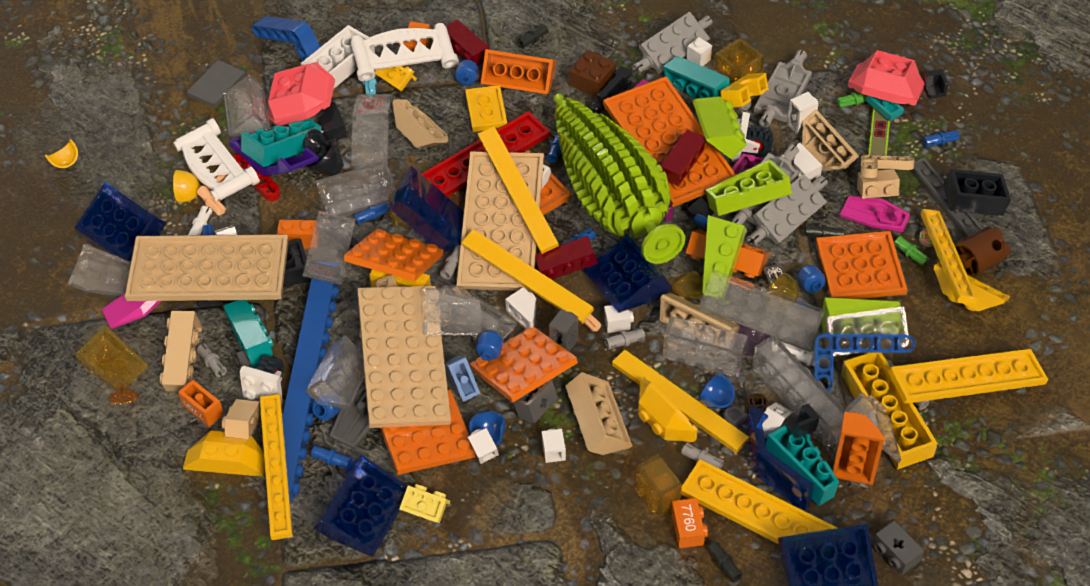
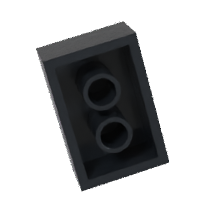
M950 169L943 184L950 211L1003 216L1011 201L1003 174Z

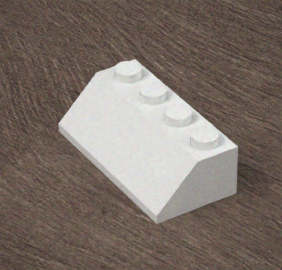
M348 25L305 59L301 66L317 62L334 77L335 88L358 69L351 46V38L356 35H360L363 40L369 37ZM371 46L369 49L375 53L374 46Z

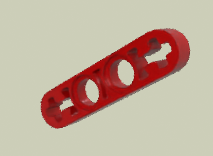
M235 154L233 156L243 170L251 166L241 155ZM252 167L259 180L266 181L264 184H256L252 187L266 200H278L281 196L279 186L268 175L262 176Z

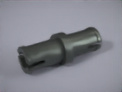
M541 24L534 30H529L526 35L517 39L518 46L524 49L529 44L536 43L540 37L549 32L548 27L545 24Z
M805 225L804 231L805 237L820 238L844 234L843 228L827 227V225H822V227Z
M719 542L712 543L707 550L717 561L719 569L724 570L731 582L734 583L740 580L743 573L734 564L732 556L727 555Z

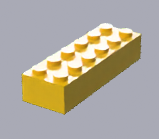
M867 353L843 362L841 376L864 415L885 436L883 447L896 469L898 470L934 457L938 443L914 404H904L888 373L890 365L883 354Z

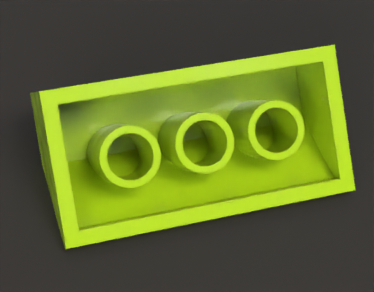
M721 97L693 100L706 141L730 159L747 146L746 136L741 130L742 125L737 120L738 115L733 109L734 105L729 100L725 101Z

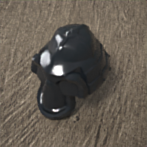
M311 129L308 131L304 138V147H308L319 157V160L308 164L307 168L327 176H337L344 166L339 143L334 137L327 140L320 130Z

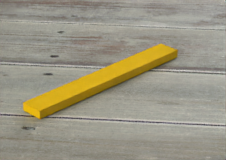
M491 127L478 133L482 145L541 254L558 247L559 244L496 128Z
M922 209L920 215L956 302L976 305L977 296L940 211Z
M472 229L461 242L462 246L560 310L563 309L578 316L579 323L583 324L594 311L593 306L476 230Z
M624 350L612 361L613 367L640 385L643 377L649 380L689 421L734 453H737L749 441V436L628 351Z
M280 394L261 396L260 407L271 540L293 537L281 396Z

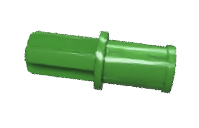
M853 92L849 96L838 98L837 106L839 108L852 105L858 106L860 103L867 102V95Z
M902 236L895 240V247L901 250L907 258L911 257L921 266L928 262L929 258L920 252L916 245H912Z

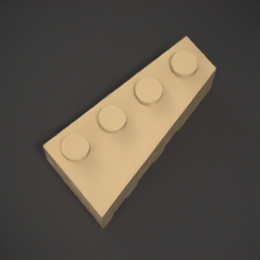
M171 311V317L167 319V329H169L168 336H165L166 354H163L162 357L164 370L160 374V384H162L166 391L179 392L192 381L194 368L191 363L196 362L195 346H199L200 338H198V332H202L203 328L195 311Z

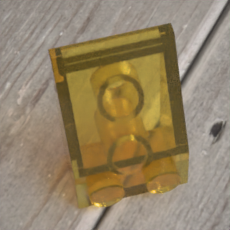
M106 325L77 351L75 357L89 372L119 393L127 388L149 366Z

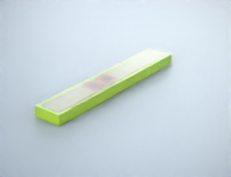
M874 107L868 155L887 156L890 121Z

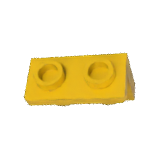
M398 66L375 71L376 76L401 92L411 79L413 81L417 80L413 75L414 71L407 66L405 68Z

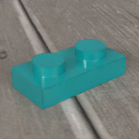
M868 95L866 97V101L889 121L899 117L904 112V108L897 103Z

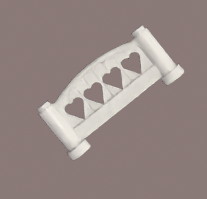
M443 23L436 24L434 26L435 29L404 28L383 32L364 40L360 35L351 38V46L358 67L357 75L360 81L373 79L375 77L374 70L441 60L443 68H452L458 65L459 60L457 55L454 54L447 28ZM432 38L433 44L431 49L429 50L419 40ZM415 40L417 45L414 52L410 51L403 42ZM399 43L400 48L397 55L387 48L386 45ZM381 45L384 49L381 56L378 57L369 48Z
M211 118L206 121L205 125L175 139L176 141L173 144L178 152L183 151L185 161L194 176L212 190L211 195L215 201H220L249 185L254 186L260 183V180L251 166L243 170L217 138L221 131L216 121ZM205 145L199 153H195V150L192 149L194 146ZM212 155L206 163H202V159H199L201 156ZM220 165L214 173H210V169H207L208 166ZM218 175H228L221 183H217L218 180L215 179Z

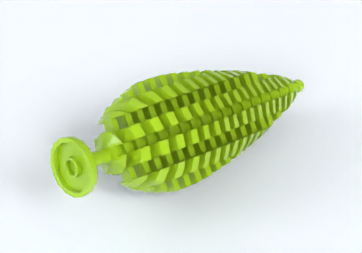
M556 94L553 100L556 103L555 121L560 150L568 177L583 208L586 209L590 216L594 215L595 220L600 222L602 228L619 237L624 236V232L629 234V237H644L646 232H648L642 243V254L648 262L661 264L676 257L685 244V234L675 224L660 225L662 218L666 217L669 211L671 196L665 171L663 172L660 164H657L655 158H651V154L645 151L643 145L630 132L620 127L601 113L600 117L599 114L593 113L591 109L577 100L564 98L562 94Z

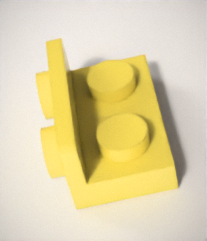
M415 484V487L408 486L400 510L440 524L446 504H450V500L445 499L446 494L434 491V494L426 492V487Z

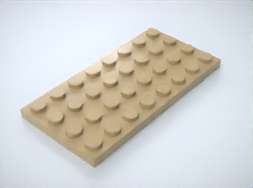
M470 152L461 242L474 229L535 269L537 244L487 152ZM509 153L540 209L544 153ZM461 243L457 289L518 291L524 287L527 291H531L462 246Z
M288 235L136 236L125 293L126 301L282 300L289 242Z
M436 286L358 288L357 295L369 428L450 425L451 415Z

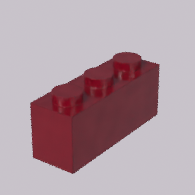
M458 19L448 24L446 28L454 53L462 57L463 60H472L477 66L484 63L485 49L489 50V46Z
M688 129L683 135H679L676 145L669 149L666 159H662L659 163L663 172L665 171L668 182L679 187L704 152L706 145L705 137Z
M589 236L565 243L543 254L541 252L537 253L535 256L540 273L551 280L598 264Z

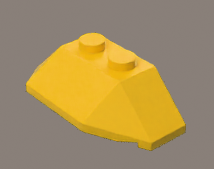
M939 262L935 264L934 271L943 294L948 296L949 300L956 302ZM968 275L978 299L976 305L964 304L968 310L981 311L1004 304L1009 300V295Z
M643 377L640 381L638 405L640 419L643 422H647L654 433L660 435L664 440L696 441L697 428L690 423L688 418L655 385Z
M210 431L187 451L183 469L264 477V452L252 435L249 439L225 437V432Z

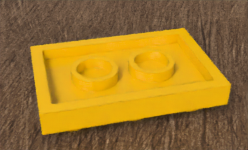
M500 85L465 89L472 132L485 131L491 127L499 129L507 124Z

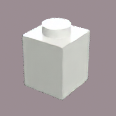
M698 37L687 47V60L704 66L711 60L712 45Z
M628 304L604 306V321L607 333L630 330L634 317L633 312L629 311Z
M487 428L475 430L468 437L480 464L499 455Z
M562 429L542 431L545 463L566 460Z

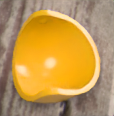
M70 139L69 143L61 150L51 155H45V157L53 166L67 168L77 160L78 150L75 143Z
M175 170L173 189L176 201L187 202L194 199L198 195L197 190L200 188L198 179L190 172Z

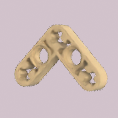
M862 155L860 176L876 178L878 169L912 170L914 169L915 159L902 156Z

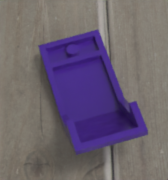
M256 130L249 132V134L256 133ZM241 136L230 140V146L262 176L288 173L319 160V157L307 147L304 148L303 155L286 159L279 158L278 162L263 167L241 151Z

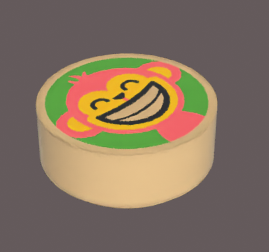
M927 229L922 230L919 242L925 247H933Z

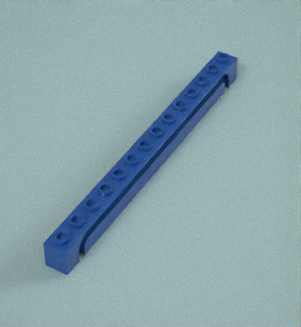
M315 262V266H319V268L314 267L313 269L315 272L312 274L282 415L290 502L293 503L295 495H298L300 491L298 480L299 477L303 476L302 460H305L307 456L305 445L306 442L310 441L309 426L313 425L314 420L312 402L316 398V392L320 391L319 376L323 375L322 361L326 359L327 355L325 346L330 341V333L328 331L333 326V317L331 316L336 311L335 297L339 295L338 282L342 280V271H339L338 263Z

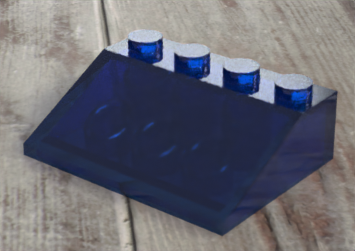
M409 166L388 208L429 243L437 245L445 253L455 248L462 236L464 211L415 168Z
M105 182L75 226V229L124 264H128L132 260L136 236H159L167 222L116 187Z
M628 235L597 259L598 264L583 270L618 313L658 300L663 294L672 289L665 276L654 264L645 259L642 250Z
M360 455L351 464L313 528L330 540L373 557L400 511V506L408 486L363 455Z
M868 524L778 537L781 559L789 586H878Z

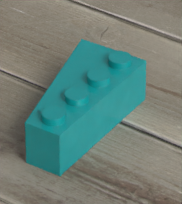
M676 56L663 66L665 77L669 79L671 84L680 91L685 90L692 99L721 97V90L730 85L729 77L679 56Z
M311 119L289 123L288 127L277 125L273 126V130L264 131V129H258L253 134L243 132L241 133V151L261 166L266 167L278 162L279 158L286 159L304 152L305 135L311 129L321 131V126Z
M237 300L223 305L227 320L239 342L241 350L245 352L251 368L257 369L263 356L273 357L271 347L274 345L270 335L267 336L266 328L262 325L252 303L248 304L247 300Z
M784 425L768 435L764 451L818 506H821L835 496L839 481L828 463L821 458V452L817 446L814 447L809 434L795 439Z

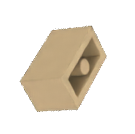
M894 169L878 170L876 178H865L860 176V172H858L857 189L862 199L899 196L900 179Z
M235 400L234 404L229 407L228 414L222 420L225 437L250 438L260 420L259 401Z

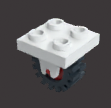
M743 112L741 119H737L742 125L741 130L746 136L747 146L733 157L731 162L736 163L742 152L755 155L756 157H759V155L764 157L765 154L767 155L772 150L773 133L769 129L766 131L767 127L760 128L761 125H757V127L755 125L748 126L750 113Z
M265 355V357H262V361L260 360L257 369L242 366L240 378L243 398L260 402L261 396L280 394L282 405L281 380L283 377L282 373H284L283 360Z

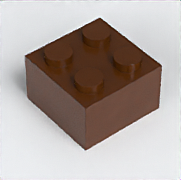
M586 50L569 70V86L597 98L598 92L603 90L608 81L614 78L617 62Z

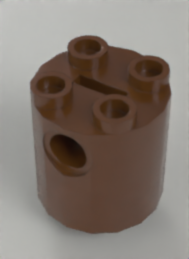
M985 227L955 245L967 275L976 277L1001 263L1011 254V248L1002 237L1003 233L1000 228Z

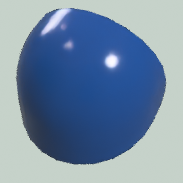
M717 374L705 385L698 400L709 408L719 409L728 407L732 404L735 397L734 387L728 378L722 374Z
M496 412L479 413L470 420V434L475 430L487 428L495 446H497L505 433V418Z

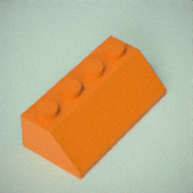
M485 49L481 84L500 85V87L549 94L557 60Z
M692 231L686 253L691 255L690 258L699 261L702 258L705 259L706 231ZM743 243L734 272H737V270L743 271V275L751 278L761 275L771 252Z
M844 412L834 459L833 473L838 479L873 485L885 436L866 415L857 412Z

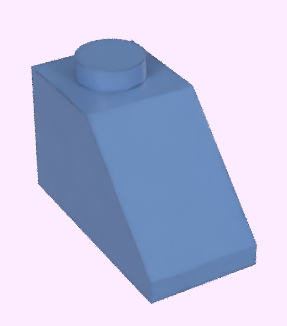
M458 355L444 362L448 381L462 402L480 394L466 357Z

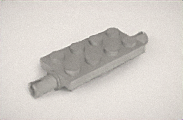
M688 12L639 46L643 52L642 60L632 65V70L634 71L638 68L634 73L640 74L647 68H654L658 74L664 71L663 66L676 56L681 58L687 56L688 45L698 37L706 42L710 39L704 29L712 25V19L707 21L710 17L706 15L697 22L691 12Z
M798 50L794 59L788 63L779 62L768 81L769 90L761 94L754 107L755 113L763 115L759 120V124L762 127L765 122H767L765 127H769L772 119L787 123L790 99L802 95L812 75L811 71L805 70L803 67V62L807 57L805 51L800 55L802 50Z
M793 144L788 146L783 155L773 156L768 153L761 162L763 163L771 159L790 177V184L799 175V171L791 165V161L799 153L797 146L792 149L794 147ZM770 201L734 211L736 215L730 222L742 225L747 220L757 226V221L753 215Z
M805 174L791 183L792 194L771 200L753 215L757 221V228L751 235L747 236V242L754 239L750 243L753 247L763 238L771 239L775 245L780 243L827 203L819 193L828 184L827 180L820 183L825 177L819 176L812 183Z

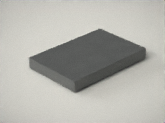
M217 60L187 91V96L216 109L246 77V72Z

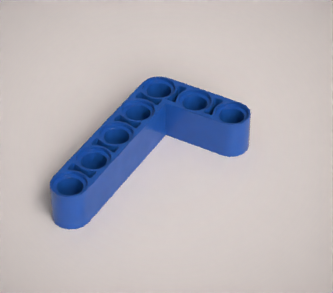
M264 16L251 26L253 33L258 38L293 43L302 62L320 48L311 27L304 21Z
M821 334L815 340V387L821 392H828L832 389L834 352L910 353L915 348V340L910 335ZM824 337L830 340V346L826 349H822L819 346V340ZM848 338L851 342L850 347L842 349L839 346L840 339ZM862 338H868L871 341L870 348L862 349L859 346V341ZM888 338L892 343L891 347L886 350L880 347L881 339ZM904 338H908L912 342V347L908 350L900 346V342ZM823 357L830 360V366L826 369L820 368L818 364L819 360ZM823 377L828 378L830 381V386L827 389L819 387L818 382Z

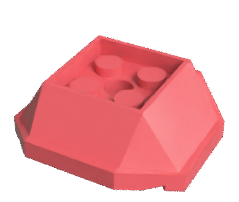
M879 50L875 51L863 63L856 66L848 82L849 88H854L861 94L897 104H910L916 106L925 85L918 72L915 60Z
M317 62L275 73L268 99L266 118L276 126H283L292 122L309 119L321 109H326L331 104L335 85L334 77Z

